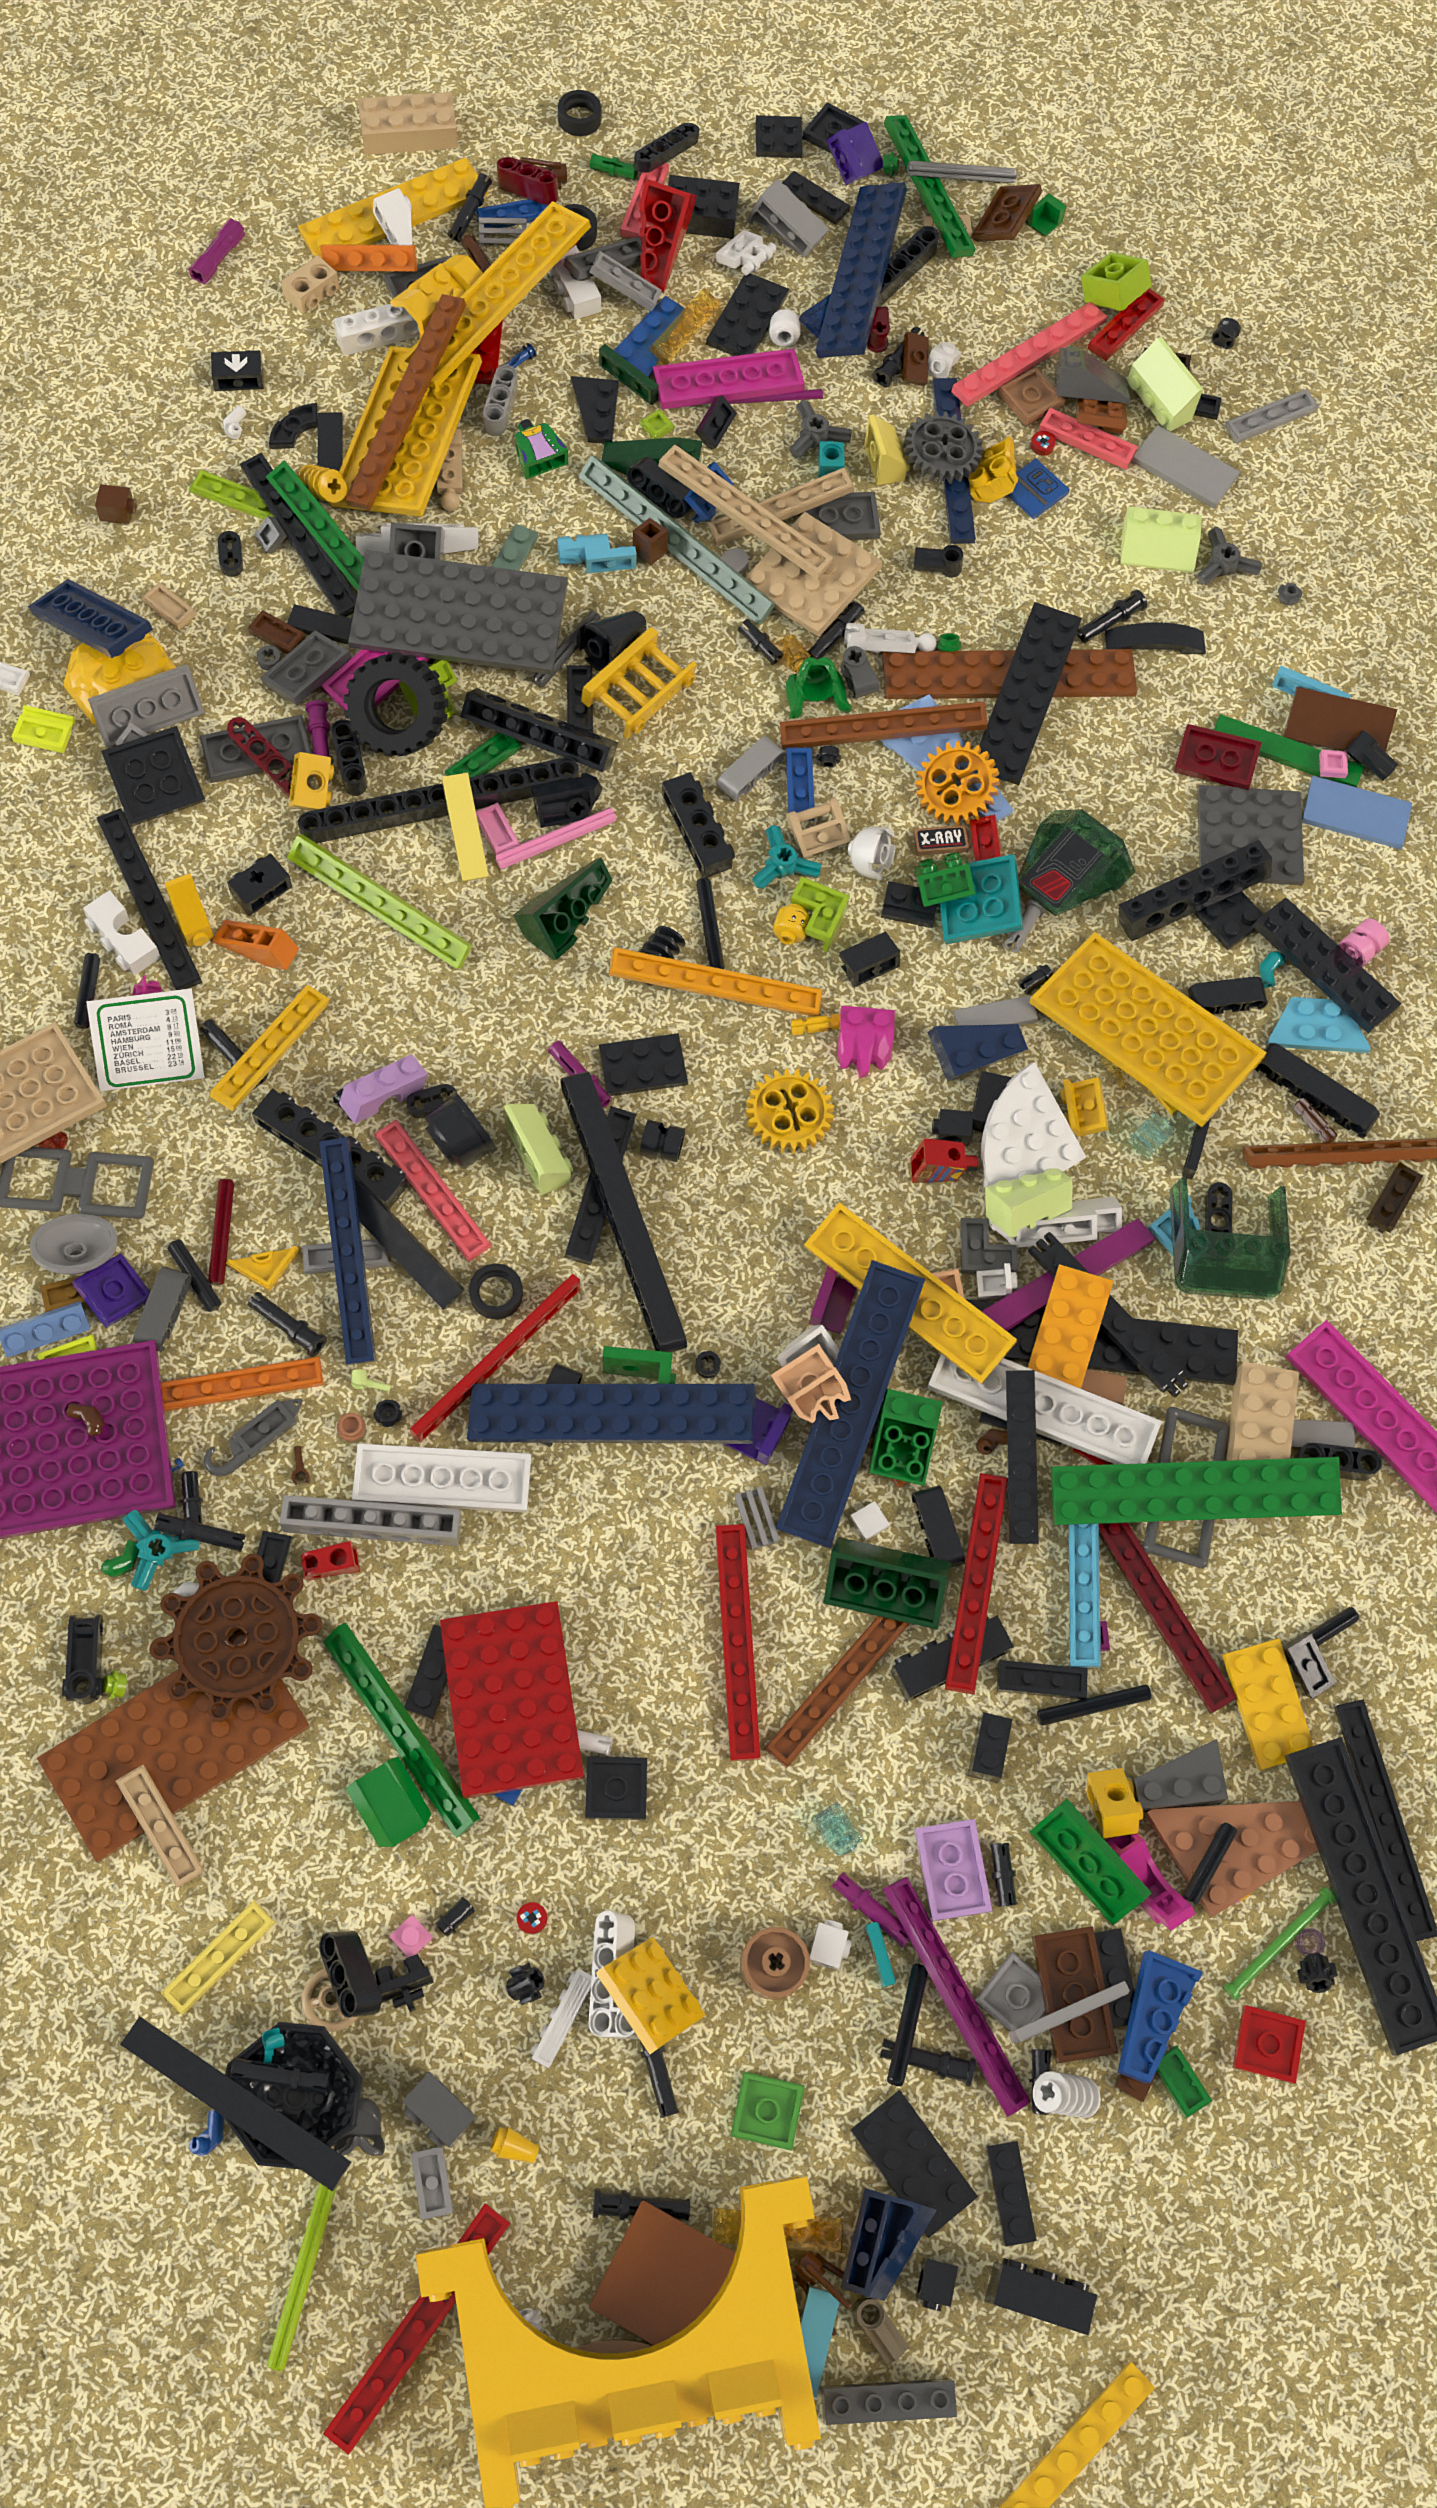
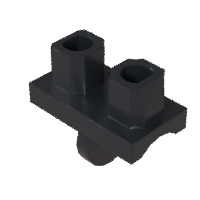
M418 1954L403 1960L407 1974L395 1978L392 1966H385L375 1971L382 2003L392 1999L395 2008L407 2004L409 2012L416 2010L414 2001L425 1997L422 1987L434 1983L428 1966L425 1967Z

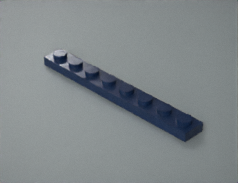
M933 378L932 388L935 411L938 412L939 416H943L946 411L950 418L957 414V420L960 421L962 419L960 401L951 392L953 385L957 383V378ZM963 475L961 482L954 477L952 484H950L947 478H944L943 485L950 544H973L976 537L969 480Z
M345 1137L319 1141L346 1365L375 1362L377 1360L350 1140Z

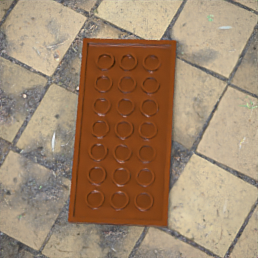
M240 1630L229 1637V1642L232 1645L238 1646V1644L243 1642L246 1635ZM178 1669L37 1757L95 1861L99 1863L145 1833L117 1785V1779L144 1764L174 1815L309 1729L311 1726L283 1680L279 1679L275 1684L274 1692L278 1705L272 1713L262 1714L258 1712L250 1699L241 1698L233 1704L231 1713L226 1720L216 1722L208 1715L209 1697L204 1692H193L182 1701H174L169 1697L168 1685L178 1675Z

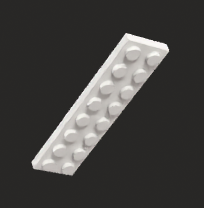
M941 1354L927 1389L1007 1421L1006 1371L1032 1369L1003 1358L985 1382L980 1385ZM1035 1371L1036 1433L1113 1464L1147 1463L1162 1421Z

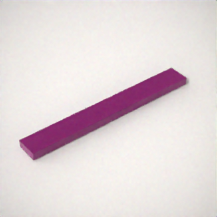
M1137 1218L1074 1257L1090 1274L1099 1276L1151 1245L1155 1238L1140 1219ZM1045 1273L981 1312L1008 1331L1046 1308L1054 1279L1048 1273Z
M904 1877L887 1886L883 1891L1008 2117L1029 2104L1030 2099L907 1877Z

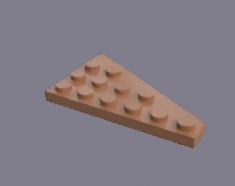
M1301 1801L1152 1809L1144 1814L1188 1884L1221 1824L1226 1822L1237 1829L1234 1840L1199 1901L1209 1918L1214 1917L1318 1850Z

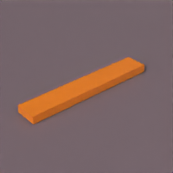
M320 1356L161 1382L165 1411L324 1385Z

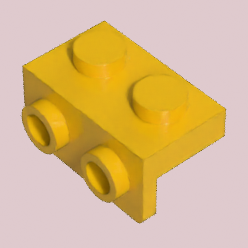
M1099 1077L1071 1083L1069 1079H1064V1089L1060 1090L1063 1104L1067 1105L1068 1110L1064 1117L1074 1134L1079 1137L1109 1130L1102 1084Z

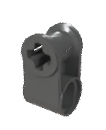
M857 646L847 648L844 652V660L841 663V672L847 682L848 689H852L853 699L878 692L879 681L865 651Z

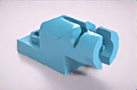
M607 534L577 535L576 541H573L570 536L557 537L560 564H581V562H585L587 574L636 569L637 554L635 546H621L610 549Z

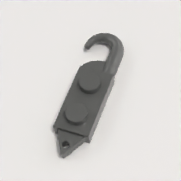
M302 1398L281 1402L277 1399L234 1433L229 1442L230 1450L234 1457L223 1466H215L212 1463L211 1457L215 1447H210L204 1456L206 1470L218 1477L227 1476L249 1459L252 1460L297 1424L296 1417L303 1403Z

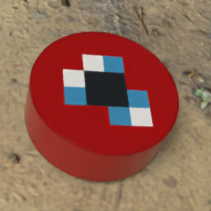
M1038 431L1032 436L1030 447L1035 454L1046 456L1053 452L1056 440L1051 433Z
M526 1903L517 1913V1924L526 1934H538L547 1924V1912L539 1903Z

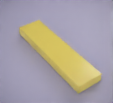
M468 773L442 777L462 882L488 878Z
M253 1900L161 1994L183 2016L276 1922Z

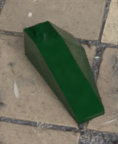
M674 437L605 442L601 461L611 469L627 475V470L641 458L649 457L659 464V460L676 445L701 463L703 441Z
M602 857L596 858L535 897L513 915L524 937L553 960H557L575 944L578 938L574 933L580 924L584 926L589 920L586 916L588 909L591 905L599 904L612 882Z

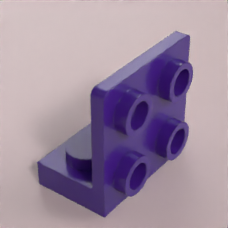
M863 122L848 130L843 129L826 140L846 186L883 168L882 157L867 122Z
M756 1398L753 1444L723 1445L767 1466L792 1418L793 1409L785 1402L781 1409H778Z

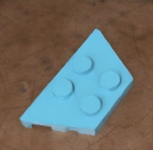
M1291 997L1266 1043L1267 1045L1269 1043H1276L1284 1048L1355 1053H1369L1370 1045L1358 1024L1331 999Z

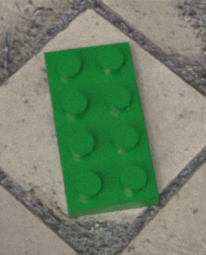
M1067 1798L1030 1831L1032 1836L1112 1926L1152 1893Z

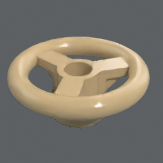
M322 1969L315 1973L306 1983L302 1993V2009L305 2017L312 2025L325 2026L329 2032L340 2031L353 2024L358 2017H345L340 2011L338 2002L333 2005L327 2003L328 1995L334 1993L331 1985L325 1986L317 1998L311 1999L315 1986L321 1980L328 1978L326 1969ZM322 2007L326 2011H336L342 2020L337 2022L324 2021L314 2013L313 2009Z

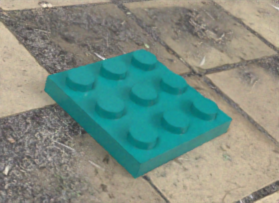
M1011 854L970 862L969 866L975 895L940 903L943 940L945 944L1024 930L1015 855Z

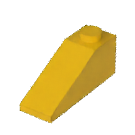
M189 873L165 882L164 884L176 920L188 947L206 944L209 939L213 938V933L191 874Z

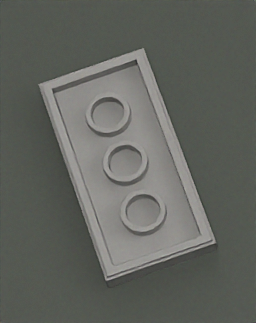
M1159 425L1154 428L1134 454L1131 461L1213 509L1216 508L1240 474V471Z
M187 664L88 699L106 748L116 745V741L130 722L148 734L205 714Z

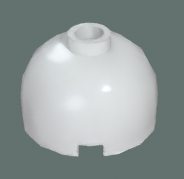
M870 826L861 830L854 840L849 843L848 854L851 858V863L860 875L877 880L884 879L880 876L885 865L889 870L895 854V845L891 844L890 838H895L892 829ZM873 863L882 864L879 868L872 869Z

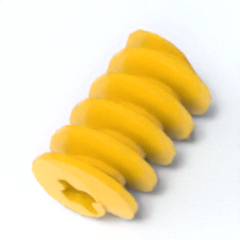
M308 464L303 466L298 472V477L316 499L336 503L341 501L347 493V484L337 470Z

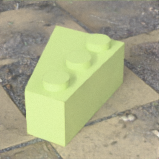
M1051 1168L1043 1173L1035 1175L1026 1174L1019 1179L1001 1180L994 1185L986 1186V1217L1010 1238L1018 1236V1230L1026 1226L1028 1229L1036 1227V1221L1042 1218L1049 1221L1072 1209V1178L1060 1169Z

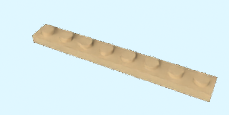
M674 445L659 460L660 468L815 579H818L832 564L833 557L678 446Z

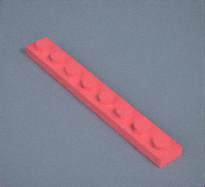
M1089 302L955 383L951 392L966 407H969L997 390L1000 386L1059 352V348H1065L1103 324L1107 316L1096 305Z

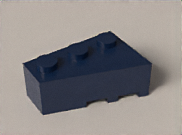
M1019 1024L935 1026L927 1032L948 1082L1015 1057L1028 1050Z

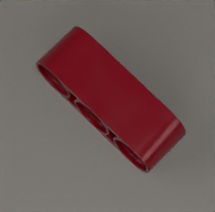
M503 157L497 161L498 184L502 190L545 205H549L552 201L555 203L558 201L557 175L553 171L521 162L513 157Z

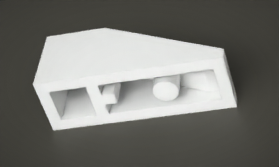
M399 188L374 198L373 213L391 245H412V206L409 198L406 195L403 196Z

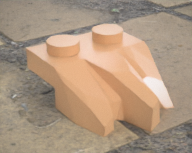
M819 1344L770 1375L798 1417L811 1423L816 1420V1412L818 1410H821L829 1420L839 1419L834 1404L835 1400L838 1398L843 1402L851 1400L845 1381L837 1369L834 1368Z

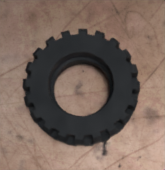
M391 653L370 659L362 667L356 669L353 673L354 678L347 683L346 688L349 691L348 694L344 695L343 703H346L348 706V710H345L344 714L345 719L350 718L352 725L349 728L352 733L357 732L360 736L357 740L362 745L368 744L370 746L369 750L375 753L382 752L384 756L392 757L398 755L401 757L427 747L433 742L435 737L440 735L443 730L441 726L447 720L448 714L445 713V708L449 707L448 699H445L443 693L447 691L445 685L439 683L438 678L440 676L436 670L431 671L428 668L430 664L424 660H417L416 656L411 654ZM388 680L403 681L416 695L418 715L415 722L406 729L395 730L388 727L382 722L376 712L375 695L377 689Z

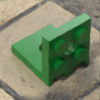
M604 1346L602 1374L658 1379V1384L676 1383V1374L671 1373L672 1352Z

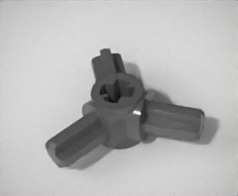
M801 400L796 405V409L802 419V430L798 440L789 449L794 458H801L810 447H818L820 441L827 442V440L850 443L851 429L829 426V421L824 416L815 414L809 401Z
M1214 527L1208 531V537L1213 547L1211 551L1212 557L1209 559V565L1197 574L1201 585H1208L1217 576L1234 574L1236 570L1259 575L1262 568L1260 561L1240 556L1241 552L1234 544L1226 542L1221 528Z

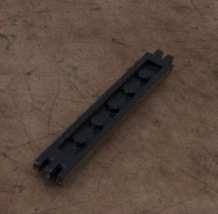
M1050 1232L1044 1235L1046 1242L1043 1239H1039L1036 1242L1037 1247L1042 1252L1033 1245L1028 1249L1029 1254L1053 1279H1055L1059 1264L1089 1273ZM1109 1295L1100 1325L1101 1330L1162 1393L1168 1391L1176 1398L1180 1394L1179 1389L1184 1391L1188 1387L1187 1382L1182 1378L1184 1375L1183 1370L1123 1307Z

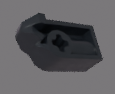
M581 773V777L531 786L535 815L540 828L575 822L588 816L603 790L598 778L588 773Z

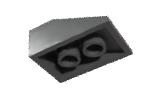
M1067 346L1066 348H1059L1055 370L1057 396L1129 403L1127 379L1078 347Z

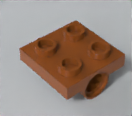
M1083 398L1077 399V423L1101 426V430L1106 433L1123 434L1127 425L1126 404Z

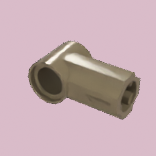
M867 2296L859 2298L854 2303L852 2313L855 2322L860 2325L885 2364L889 2365L900 2358L909 2346L886 2314L883 2305L876 2299ZM873 2304L876 2308V2316L872 2321L864 2322L861 2318V2311L864 2306Z

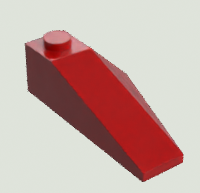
M646 179L639 202V213L641 214V277L661 289V292L664 293L688 228L697 195Z

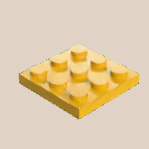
M654 1937L649 1938L596 1972L649 2054H652L706 2016L700 2007V2003L692 1995L682 1980L680 1973L675 1970L665 1955L663 1948Z

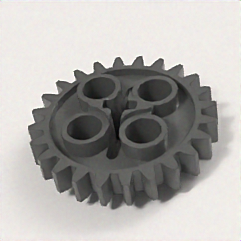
M935 411L933 417L925 413L924 420L917 417L916 423L911 422L910 428L906 431L903 447H905L904 455L908 456L907 463H914L913 471L921 469V477L929 474V481L938 477L939 483L942 484L943 479L947 478L948 482L952 484L955 477L961 482L963 475L969 478L971 471L975 472L977 465L980 464L984 448L981 447L983 440L978 439L979 431L972 432L974 425L969 424L966 426L965 418L958 421L957 414L950 418L946 411L943 416H939L938 412Z

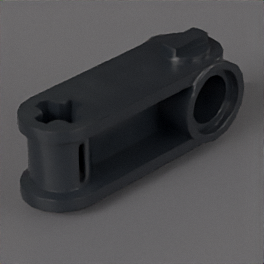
M96 1614L95 1617L77 1618L76 1615H70L66 1675L62 1684V1697H66L67 1701H75L78 1704L86 1705L99 1700L100 1696H103L104 1679L101 1678L102 1614ZM89 1681L90 1685L86 1692L76 1693L79 1683Z

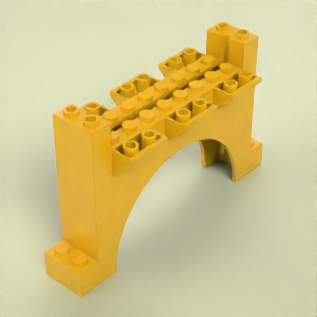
M798 2175L739 2187L741 2201L739 2241L734 2260L720 2290L705 2310L683 2330L662 2342L635 2351L622 2353L584 2351L556 2341L536 2329L517 2311L501 2289L488 2258L484 2238L422 2250L416 2254L421 2298L429 2296L430 2302L449 2299L451 2291H455L485 2508H514L513 2505L519 2503L521 2490L516 2462L520 2461V2467H528L541 2463L540 2458L543 2456L554 2454V2460L575 2456L574 2451L580 2449V2444L587 2443L588 2448L607 2445L608 2438L614 2437V2442L621 2440L622 2446L642 2442L643 2435L655 2433L656 2439L676 2435L675 2429L682 2428L681 2423L687 2422L688 2427L701 2426L708 2423L707 2417L714 2416L715 2420L721 2419L724 2425L742 2421L743 2414L754 2412L756 2417L776 2414L775 2408L778 2407L782 2436L788 2446H794L795 2450H803L813 2447L814 2440L821 2439L783 2224H786V2228H789V2230L808 2226L807 2220L815 2218L807 2176Z

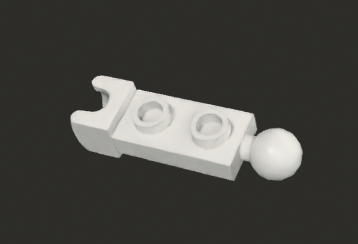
M847 623L844 634V643L847 644L846 649L851 646H857L864 651L869 650L874 653H881L882 651L915 653L916 648L920 651L928 652L933 651L937 645L936 638L930 633H923L919 637H915L914 631L867 629L864 624Z

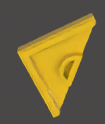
M293 1246L290 1249L253 1254L251 1257L236 1260L229 1259L226 1265L270 1292L299 1252V1248Z

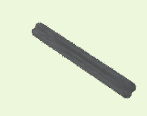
M909 161L907 166L909 176L1014 183L1017 178L1015 168Z

